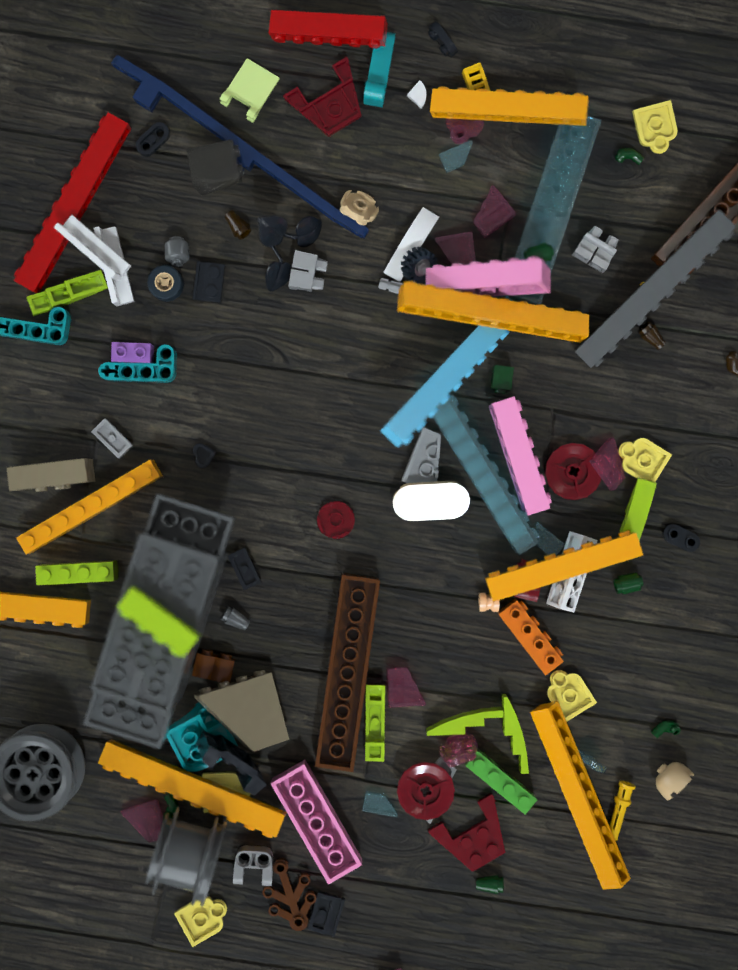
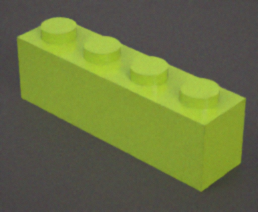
M117 560L35 566L36 585L118 580Z
M136 586L129 590L117 606L120 610L119 613L128 620L130 618L137 622L136 626L144 632L149 631L154 635L153 639L162 645L163 643L168 645L170 652L177 657H180V655L185 657L201 636V634Z

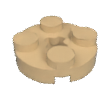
M352 190L345 192L340 202V212L356 220L360 225H366L367 222H372L376 218L379 208H376V201L370 195L362 191L351 193Z

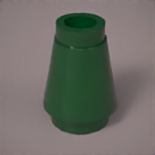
M494 875L476 878V890L499 895V893L504 892V877Z

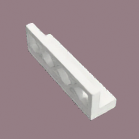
M71 215L64 225L59 223L55 225L54 228L112 278L120 281L130 269L131 265L75 216Z
M115 226L101 229L100 227L93 228L95 235L124 259L117 228ZM104 271L112 304L120 306L135 302L128 272L118 281Z
M569 531L564 550L574 547V550L582 548L581 545L587 543V541L596 544L598 540ZM587 573L552 583L546 604L574 613ZM577 579L576 586L573 587L574 580ZM571 597L569 607H567L568 599Z

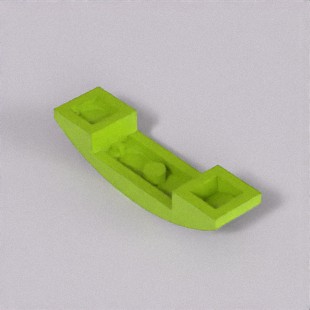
M366 684L365 761L384 762L385 685Z

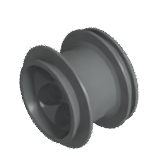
M34 724L20 729L0 744V810L18 820H41L56 814L77 793L85 775V758L79 743L69 732L51 724ZM23 751L29 752L30 759H26L23 756ZM47 751L50 754V759L44 758L42 752ZM15 768L20 770V776L16 775ZM52 768H57L60 771V775L53 774ZM34 770L35 773H38V776L35 777L31 772ZM23 785H28L31 791L27 790ZM43 785L49 786L50 792H45Z
M178 806L174 818H169V813L165 815L145 884H149V881L155 882L152 891L153 896L155 895L158 883L193 892L191 905L194 906L195 901L201 902L200 906L203 907L227 821L219 824V818L216 817L211 829L177 820L180 810Z

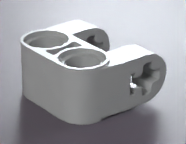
M241 846L235 858L233 884L243 885L245 868L263 869L262 886H272V850L266 846ZM246 853L250 858L243 860L240 854ZM265 854L269 859L262 861L259 856Z

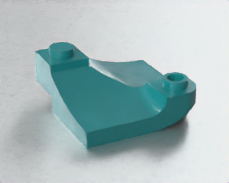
M199 702L184 717L170 725L166 736L183 769L191 772L208 768L202 761L201 754L196 745L203 730L213 735H222L237 745L233 735Z

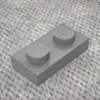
M106 418L91 431L118 459L133 446Z

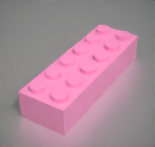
M529 257L528 260L521 261L520 259L512 258L508 262L491 260L489 263L484 264L481 262H471L470 265L454 263L448 267L433 265V268H426V285H435L437 288L442 289L453 288L459 292L470 291L476 295H491L492 297L550 293L551 270L539 257Z
M514 396L489 405V409L523 515H531L550 509L549 504L552 501L549 493H546L543 485H546L543 474H539L537 468L540 466L537 455L533 456L531 448H534L531 437H527L525 431L528 429L525 418L522 419L520 411H522L520 401L516 400Z
M306 760L272 778L271 786L328 884L362 866V857Z

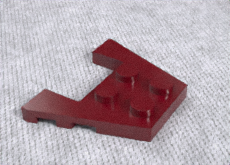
M348 57L332 65L341 84L312 102L307 103L298 86L283 95L286 102L328 137L361 118Z
M492 792L477 800L486 819L454 838L451 837L443 821L428 829V833L472 872L505 853Z

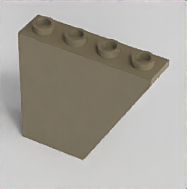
M263 669L253 672L254 676L248 678L247 675L235 678L236 681L232 683L224 681L218 683L216 688L205 687L200 689V693L194 695L195 699L247 750L255 752L289 740L272 672H265Z

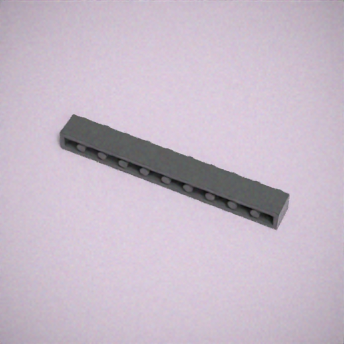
M717 210L574 350L575 353L590 368L593 366L598 367L605 360L603 356L607 352L611 354L619 346L617 342L621 338L627 339L633 333L631 329L636 324L640 326L647 319L645 315L650 310L654 312L661 305L660 301L665 296L669 298L676 291L674 287L679 282L683 284L690 277L688 273L693 268L699 269L705 263L703 259L708 254L712 256L720 248L718 244L723 239L727 241L734 235L735 232L733 230L736 226L720 210Z

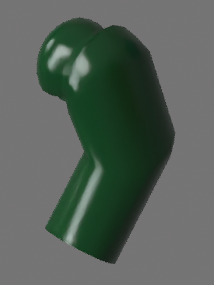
M621 148L615 155V159L620 163L625 159H631L637 165L645 158L633 148Z
M664 720L651 733L658 739L664 732L678 735L681 728L675 721Z
M168 793L164 796L168 807L163 814V820L166 813H169V818H174L176 809L179 806L177 800L173 798V794Z

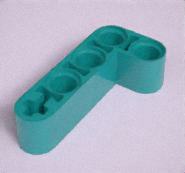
M387 32L385 47L373 48L368 80L366 81L364 91L365 105L383 108L396 33Z
M55 307L50 311L48 325L0 317V325L3 324L8 327V329L0 328V336L63 345L68 340L71 315L67 310ZM63 312L64 319L57 321V314ZM19 325L23 326L21 334L16 333V328ZM38 328L42 329L40 337L35 336V330ZM60 331L61 338L54 340V333Z
M165 344L157 349L156 363L106 362L100 365L98 372L101 378L108 381L168 383L176 378L177 353L174 348ZM166 349L171 350V356L168 359H164L162 356L163 351ZM131 367V376L125 377L124 370ZM146 368H150L152 371L148 378L143 376V371ZM169 368L171 375L168 378H163L162 371ZM111 369L114 371H118V374L109 373L108 376L107 374H105V371Z

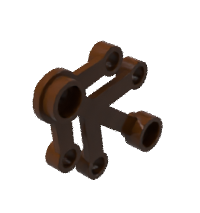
M279 857L274 861L273 870L276 874H279L285 894L275 890L273 886H265L262 894L265 898L272 897L290 906L291 912L280 908V905L277 903H272L268 911L271 916L278 915L288 920L293 930L302 931L308 925L306 914L311 904L316 902L317 895L314 891H308L305 895V902L299 910L297 902L305 886L309 885L311 877L308 873H302L299 876V883L293 893L287 875L289 863L285 858ZM278 865H283V866H284V869H283V870H279V869L277 868V866H278ZM302 877H307V878H308V881H307V882H303V881L301 880V878H302ZM270 889L272 893L267 894L265 890ZM308 895H313V896H314V899H313V900H309V899L307 898V896H308ZM276 907L278 911L272 912L271 908ZM300 919L302 923L296 924L295 920Z

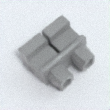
M594 226L589 233L587 232L572 256L584 263L589 262V266L604 273L617 251L615 248L618 239L609 235L605 242L601 241L599 237L603 231Z
M295 250L288 285L289 289L306 290L312 292V290H323L325 279L316 278L315 274L316 271L326 272L328 261L319 259L318 255Z

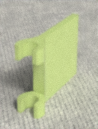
M247 58L227 90L221 95L220 104L228 107L232 97L250 107L246 114V119L254 123L262 106L280 78Z

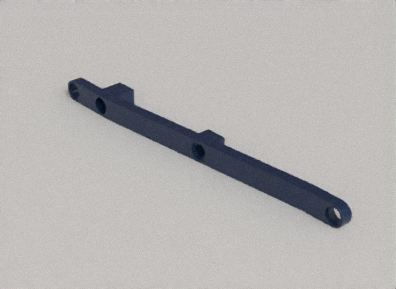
M115 55L111 65L140 83L132 97L136 104L152 113L161 97L165 98L236 150L232 156L235 163L248 171H251L254 165L258 166L327 218L358 237L365 239L369 232L366 226L360 225L356 220L342 214L340 210L329 204L167 84L126 59Z

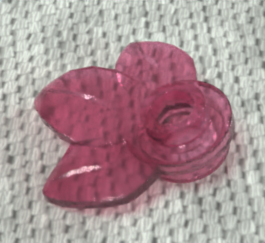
M446 119V127L451 131L450 137L452 141L456 144H463L470 137H476L480 134L484 127V121ZM458 133L464 134L461 138L457 137Z

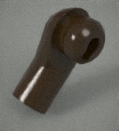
M731 351L726 356V367L729 372L738 377V353Z

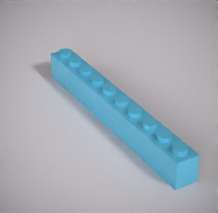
M478 326L386 424L381 432L397 447L402 443L407 445L414 437L412 433L415 429L419 432L426 424L424 421L426 417L429 416L431 418L439 410L437 405L439 403L443 405L451 397L449 392L452 389L456 391L463 384L460 380L464 376L468 378L475 371L472 367L475 364L479 366L487 358L484 354L487 351L491 353L498 346L496 341L499 338L503 340L510 331Z

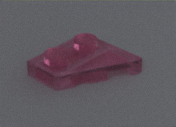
M494 185L490 188V192L486 200H484L480 212L474 219V225L485 238L516 216V212Z
M472 231L435 238L452 264L470 265L471 262H476Z
M614 437L609 438L589 462L609 490L612 491L617 489L625 479L615 439Z
M406 667L387 668L389 708L426 705Z

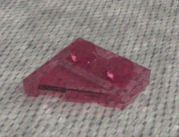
M157 799L122 809L121 814L149 843L158 840L164 820Z

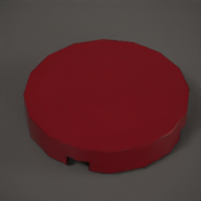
M332 501L323 505L317 516V525L321 533L332 539L347 536L355 523L352 509L340 501Z

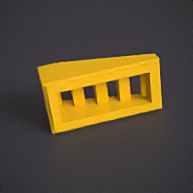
M481 63L463 69L462 76L468 90H476L483 87L490 91ZM476 72L478 73V74L475 75V76H472V77L469 76V75H471V74H473V73H476ZM479 79L481 80V82L472 85V82Z

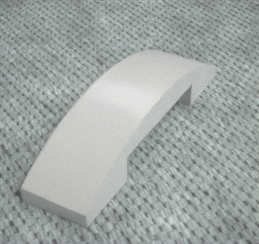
M424 207L421 209L388 263L384 274L401 282L404 277L401 271V267H404L401 265V261H405L403 256H408V250L412 252V248L422 246L439 216Z

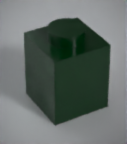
M494 365L490 389L495 390L497 394H506V391H511L514 367Z

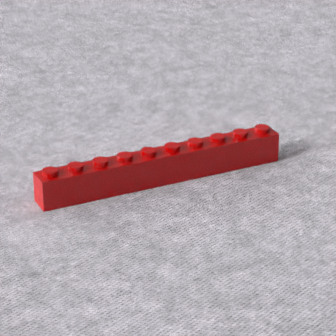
M109 112L101 118L98 131L92 134L89 147L82 152L79 165L73 168L70 181L61 190L62 195L60 199L54 202L52 206L53 211L44 220L41 233L35 236L32 249L26 252L22 267L16 270L14 274L15 282L36 294L41 292L69 242L66 237L54 228L57 223L64 225L71 215L75 216L79 221L81 220L132 129L127 122Z

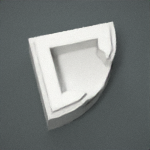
M419 80L407 94V97L421 109L426 101V89Z

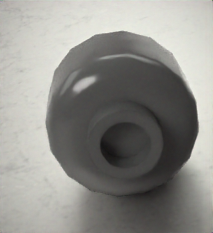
M174 236L165 242L164 258L168 263H171L174 267H180L189 261V243L184 238Z

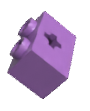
M112 342L111 362L154 363V345L150 343Z

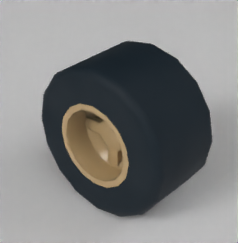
M168 265L154 268L147 280L148 289L152 295L166 302L178 298L184 287L183 278L180 273Z

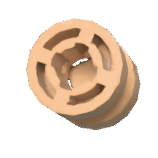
M479 593V612H485L489 609L493 612H499V600L493 602L490 595Z

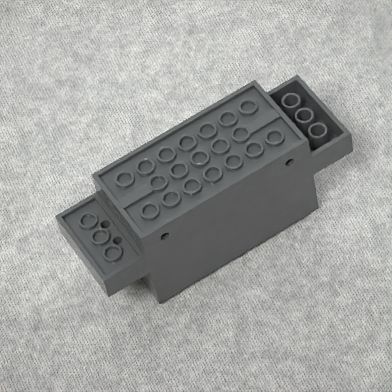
M156 494L145 532L139 535L118 605L129 590L136 586L201 634V636L185 657L181 655L177 657L170 652L168 645L165 643L162 645L155 641L153 634L149 631L144 632L136 626L137 622L131 618L130 620L124 618L119 613L120 610L116 608L92 683L91 690L94 693L84 725L159 749L164 745L175 708L184 696L229 553L225 552L236 519L235 517L163 494Z

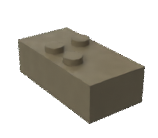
M87 458L7 468L9 491L35 489V492L47 491V487H55V490L70 489L72 484L96 482L93 459Z

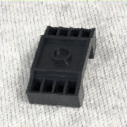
M205 730L202 731L196 745L198 746L202 761L209 768L212 769L220 758L228 765L232 763L238 770L236 774L242 789L252 795H256L267 785L264 782L265 780L263 775H261L259 767L252 761L250 754L222 735H213Z

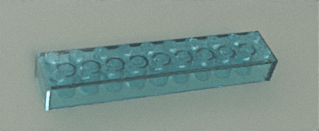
M587 115L586 126L558 124L514 258L520 259V261L525 260L523 252L527 251V248L546 242L548 245L551 244L554 251L552 260L545 263L552 272L601 124L600 119ZM544 293L508 297L518 302L526 301L528 304L538 305L541 304Z
M452 394L443 405L441 403L437 405L439 410L432 417L516 554L520 555L539 544L537 538L540 536L534 527L532 528L528 525L529 518L524 510H519L517 506L519 501L514 494L508 492V483L504 477L500 478L497 474L499 471L494 461L488 459V450L484 444L480 445L477 441V438H479L474 428H469L466 423L469 420L464 411L460 412L457 405L459 403Z

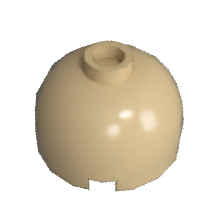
M672 762L669 765L664 763L657 769L659 774L656 777V787L668 801L673 798L670 794L673 792L678 794L691 781L692 778L690 776H694V773L682 763Z

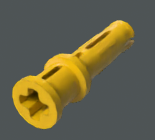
M622 780L618 783L620 787L617 796L614 797L616 804L609 825L615 841L618 840L626 808L631 805L632 791L636 788L634 784Z

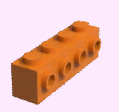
M514 599L497 613L540 670L547 675L564 662L561 658L563 654L557 646L553 648L549 643L552 639L546 631H540L538 628L540 624L534 616L530 617L526 613L528 608L523 601L518 602Z

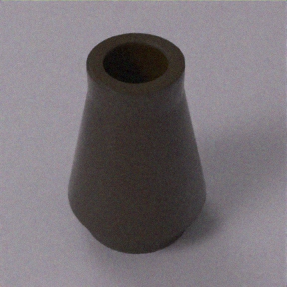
M233 210L225 215L224 218L227 220L235 237L241 240L250 234V225Z
M650 321L638 330L640 337L657 350L666 344L655 324H652Z

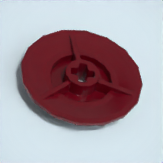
M569 443L560 446L552 452L546 462L545 475L548 485L555 494L564 499L578 500L588 497L597 489L601 482L603 469L600 458L591 448L584 444ZM571 466L572 468H577L576 476L569 475Z
M429 762L414 764L405 770L399 779L397 788L399 803L405 812L416 819L423 820L438 818L444 814L452 804L455 792L453 780L448 772L441 766ZM426 786H428L430 792H426V794H423L421 788H425Z

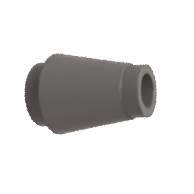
M229 606L226 607L220 620L224 621V624L244 631L250 623V620L237 609Z

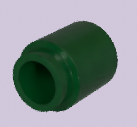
M546 242L527 248V251L523 252L525 260H528L529 257H539L546 263L552 260L554 251L551 244L548 245Z
M636 572L613 579L616 593H621L622 595L641 591V586L644 585L642 576Z

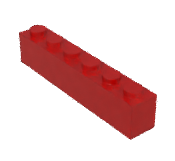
M271 10L269 34L275 42L284 43L285 41H293L297 44L311 42L315 45L330 43L333 46L349 44L352 47L368 45V47L376 49L386 45L388 22L385 16Z

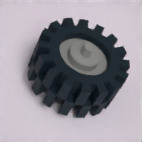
M414 247L412 252L410 250L407 251V257L403 256L405 261H401V265L404 266L401 267V271L410 281L423 285L424 281L426 282V268H433V265H438L436 263L438 260L427 249Z

